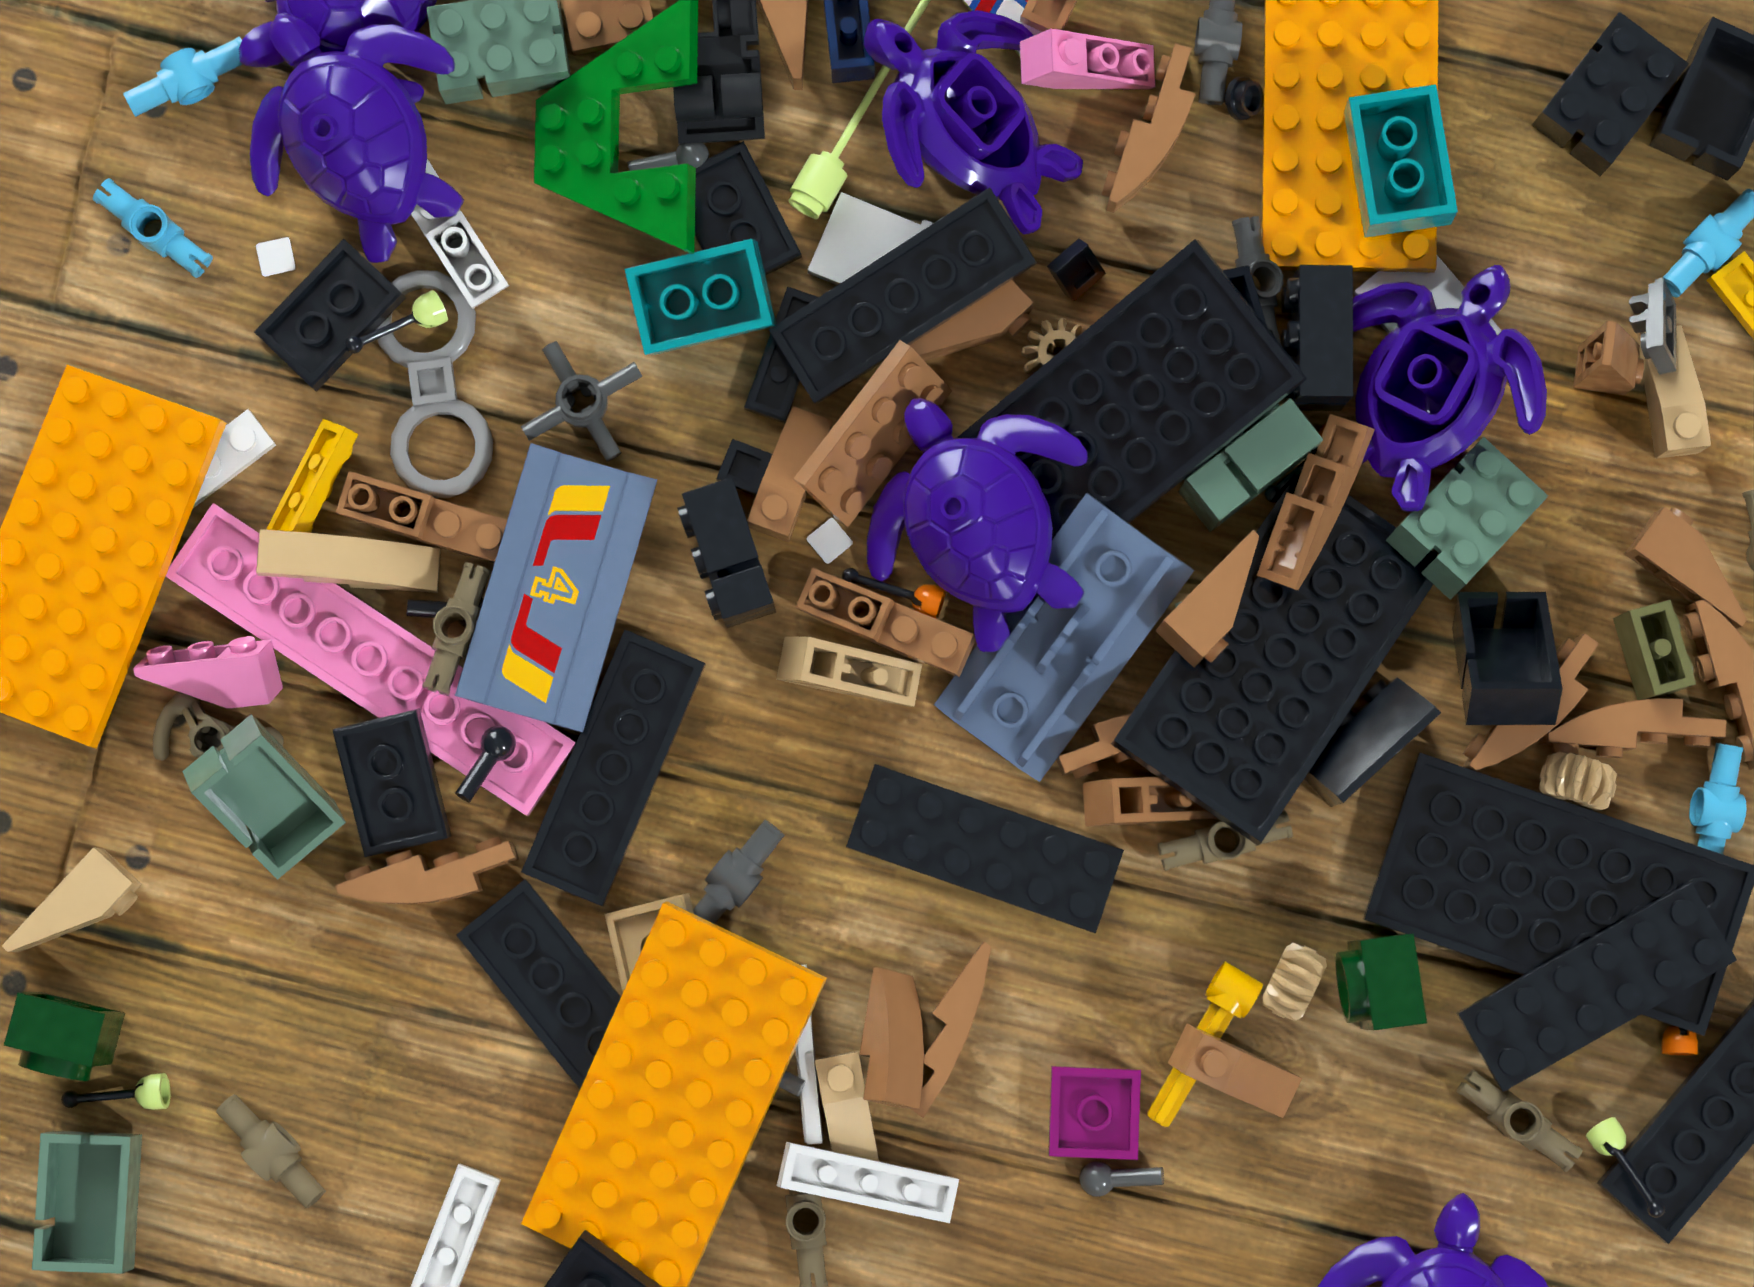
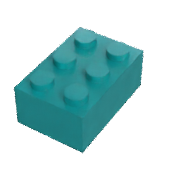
M1436 84L1349 97L1344 110V117L1364 238L1451 225L1458 210Z
M754 239L624 269L645 355L652 356L776 325L758 242Z

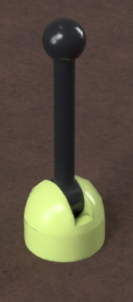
M431 290L422 294L414 301L412 314L360 338L356 336L349 337L346 340L345 347L352 354L359 353L363 345L414 322L425 328L437 327L448 321L445 307L438 294Z
M165 1073L150 1074L142 1077L135 1089L77 1094V1092L69 1090L62 1095L61 1102L65 1107L73 1108L78 1103L135 1098L145 1109H167L171 1097L170 1083Z
M1616 1117L1608 1118L1595 1125L1586 1134V1138L1599 1154L1615 1156L1647 1202L1649 1215L1654 1218L1663 1216L1665 1205L1660 1200H1655L1622 1151L1626 1145V1134Z

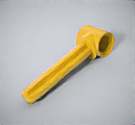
M1224 961L1206 990V999L1211 1001L1197 1028L1221 1039L1234 1015L1238 1018H1244L1248 1014L1262 990L1263 983ZM1173 1067L1147 1111V1116L1161 1126H1170L1196 1080Z

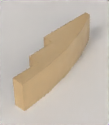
M260 529L256 573L258 576L303 578L304 582L349 584L350 588L438 593L441 549L349 536Z

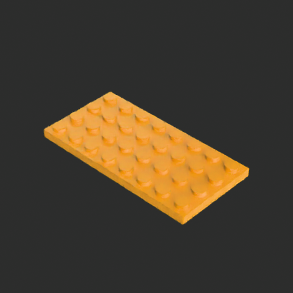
M1265 0L1261 235L1265 254H1269L1270 260L1276 263L1281 270H1297L1299 265H1353V271L1435 272L1437 265V227L1364 238L1344 110L1349 97L1436 84L1438 92V0Z
M66 365L0 528V713L97 749L227 424L226 422L79 368Z
M668 901L662 903L521 1224L570 1249L581 1234L587 1230L662 1287H689L827 977Z

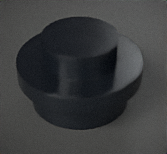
M1236 77L1229 83L1224 101L1230 116L1236 120H1247L1260 112L1263 106L1264 95L1259 83L1249 77Z

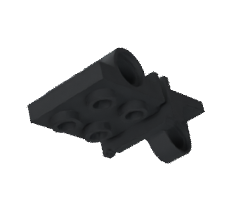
M712 0L714 32L698 33L697 84L673 87L678 144L765 139L759 50L747 49L748 45H759L756 0Z

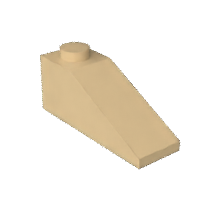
M1682 325L1676 326V371L1660 375L1652 359H1645L1641 349L1640 335L1646 332L1637 333L1640 357L1644 360L1643 378L1655 459L1700 453L1711 446L1705 401Z
M784 637L776 679L815 689L914 707L922 664L812 637Z
M93 847L8 938L2 947L7 952H21L110 918L115 913L120 916L137 900L138 896L134 892L142 884L105 849Z
M859 1051L815 1059L832 1151L879 1161L869 1103L863 1100L865 1082Z

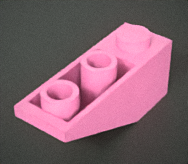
M1052 28L1020 41L1022 84L1052 89H1152L1155 87L1153 45Z
M252 636L234 639L226 645L214 646L212 641H202L181 650H173L172 646L155 647L148 650L146 656L133 668L135 677L227 709L270 704L283 689L272 640L255 641V638Z

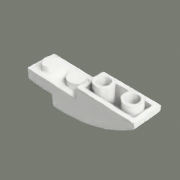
M427 159L425 173L439 178ZM416 204L411 213L412 217L472 309L509 286L460 210L456 216L436 218Z

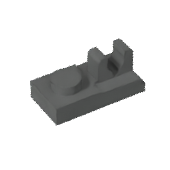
M1664 278L1655 279V283L1648 284V293L1633 296L1629 299V305L1633 313L1640 314L1629 317V322L1635 333L1646 332L1640 335L1641 349L1645 359H1652L1660 375L1676 371V303Z

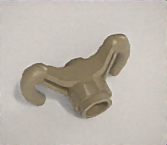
M178 692L164 706L157 719L153 734V755L157 760L161 761L168 758L172 726L179 715H184L190 727L188 737L190 738L191 747L189 750L196 758H199L212 746L218 751L223 749L221 739L235 727L207 715L200 699ZM196 717L197 719L202 720V722L198 724ZM264 727L283 746L284 739L280 732L273 727Z

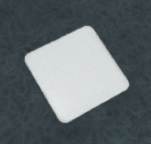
M288 237L256 245L261 273L264 277L295 270L296 266Z
M834 518L827 520L807 537L809 544L826 564L832 562L853 544V541Z

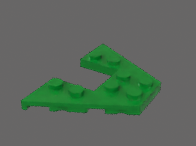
M679 0L536 99L535 184L690 254L695 253L696 168L689 164L618 172L620 94L697 84L698 0Z

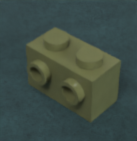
M1671 600L1629 610L1613 618L1637 700L1652 699L1696 685L1692 661L1686 652L1681 636L1680 622L1674 612Z

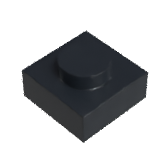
M1080 238L1047 265L1063 293L1072 301L1077 300L1106 274L1089 245Z
M732 439L716 480L721 481L732 477L736 489L756 496L773 454Z

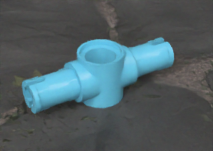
M240 36L207 53H204L203 50L196 53L193 48H185L166 57L160 64L161 70L156 72L157 77L123 93L134 116L137 117L169 100L172 104L179 101L181 105H190L209 96L214 91V83L219 81L218 76L243 65L239 61V47L242 41Z
M110 178L106 179L101 186L111 196H107L99 189L95 191L93 201L122 221L121 226L129 231L146 249L154 251L164 258L169 256L195 278L200 277L205 271L194 260H198L207 268L212 262L213 256L185 237L184 230L175 224L161 208L149 204L144 199L136 200ZM155 219L161 220L162 228L159 233L152 237H145L144 228L146 224Z
M1746 189L1723 213H1716L1714 216L1708 215L1683 241L1685 245L1682 250L1683 256L1663 276L1673 297H1679L1702 273L1706 274L1710 270L1715 272L1741 246L1742 243L1739 239L1743 235L1742 230L1754 218L1753 190Z
M1716 743L1710 780L1704 782V787H1698L1694 791L1690 802L1689 819L1691 824L1696 826L1695 833L1699 834L1697 846L1723 855L1726 839H1731L1732 832H1739L1744 824L1747 805L1745 796L1739 794L1740 787L1736 786L1743 747Z

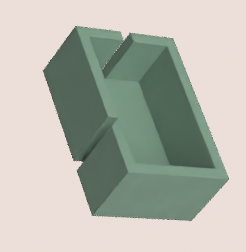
M469 0L427 7L431 39L444 46L455 61V71L444 75L436 73L439 92L445 104L484 99L483 91L478 81L479 78L486 79L491 96L497 97L554 88L571 76L559 0Z
M1291 398L1281 406L1277 403L1251 424L1252 428L1246 433L1245 431L1241 432L1217 452L1219 455H1216L1213 459L1209 458L1183 479L1185 482L1178 493L1209 532H1212L1266 490L1267 487L1271 486L1306 459L1308 453L1314 452L1323 441V438Z
M1483 437L1428 494L1423 508L1420 511H1412L1386 541L1414 567L1434 548L1439 555L1425 568L1422 574L1451 600L1546 500L1548 495Z
M252 714L221 739L223 749L218 751L212 746L182 771L191 793L245 848L249 846L252 855L277 880L346 823L335 800Z
M50 1131L40 1134L35 1220H47L55 1217V1225H46L34 1229L32 1270L123 1274L134 1269L142 1134H94V1132Z

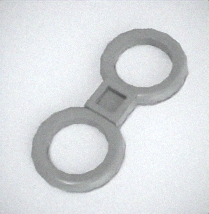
M416 270L399 276L392 284L404 296L420 288L436 289L446 294L455 304L458 312V323L452 339L441 349L429 353L413 352L403 347L396 340L393 332L377 339L381 349L393 362L408 368L413 406L400 416L391 435L390 456L397 475L410 489L431 495L434 498H451L468 492L483 479L492 461L493 437L488 423L474 406L457 398L453 362L467 350L475 334L476 311L474 308H471L452 277L439 271ZM392 313L377 329L392 323ZM435 415H452L463 420L472 430L475 439V454L469 467L459 476L447 480H432L421 475L413 467L408 454L409 439L414 429L422 421Z

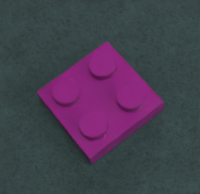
M1051 1066L1048 1156L1138 1160L1141 1070Z

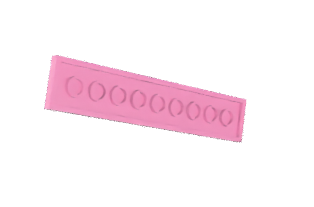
M213 503L169 566L166 574L167 578L259 639L272 640L274 649L378 718L420 708L430 752L466 776L482 753L481 738L484 732L493 726L508 728L516 739L515 750L509 758L496 762L481 786L524 815H530L573 751L576 742L546 722L455 696L463 670L459 665L450 688L449 696L442 695L439 691L435 693L423 688L422 684L425 682L435 653L431 646L337 584L304 582L303 578L258 576L256 570L259 533Z

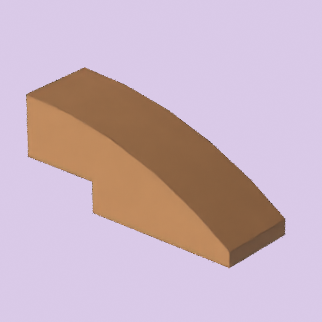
M873 967L859 1053L861 1056L870 1058L863 1100L896 1108L920 1109L924 1044L920 1004L914 978L910 975L879 967Z

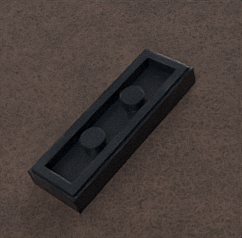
M787 286L776 317V324L818 297ZM772 334L769 336L744 409L785 424L801 381Z

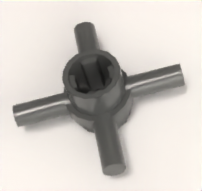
M555 341L548 344L542 351L561 382L556 393V406L522 425L521 428L530 441L565 421L574 427L587 428L606 462L615 459L621 454V451L602 418L607 411L608 396L643 377L637 365L633 362L605 379L598 381L588 375H576L558 342ZM581 390L585 397L593 395L595 402L592 406L589 405L587 408L582 409L581 412L574 413L572 407L575 404L573 396L575 392Z

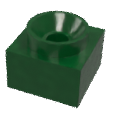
M1414 933L1347 941L1348 951L1336 953L1335 968L1338 994L1342 1012L1347 1023L1359 1022L1360 1029L1373 1031L1427 1023Z
M18 992L4 1046L22 1050L18 1065L23 1068L72 1080L89 1081L93 1067L112 1064L125 1013L43 992Z

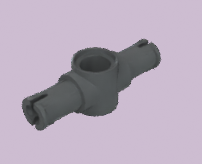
M1210 0L1209 10H1205L1204 16L1198 19L1194 55L1199 56L1198 63L1202 65L1199 103L1207 105H1223L1228 68L1233 66V60H1238L1243 24L1238 21V14L1234 12L1235 0Z
M1253 216L1250 219L1249 217L1232 221L1239 257L1235 260L1236 268L1249 265L1251 274L1259 280L1260 290L1256 288L1267 328L1281 344L1274 307L1278 306L1276 295L1283 286L1282 271L1276 263L1270 260L1269 254H1265L1260 217Z
M765 819L741 849L736 847L733 853L728 850L706 877L705 882L708 883L704 888L706 894L693 909L694 914L716 924L727 909L731 911L735 906L740 908L762 881L763 877L760 875L764 870L762 864L785 834Z

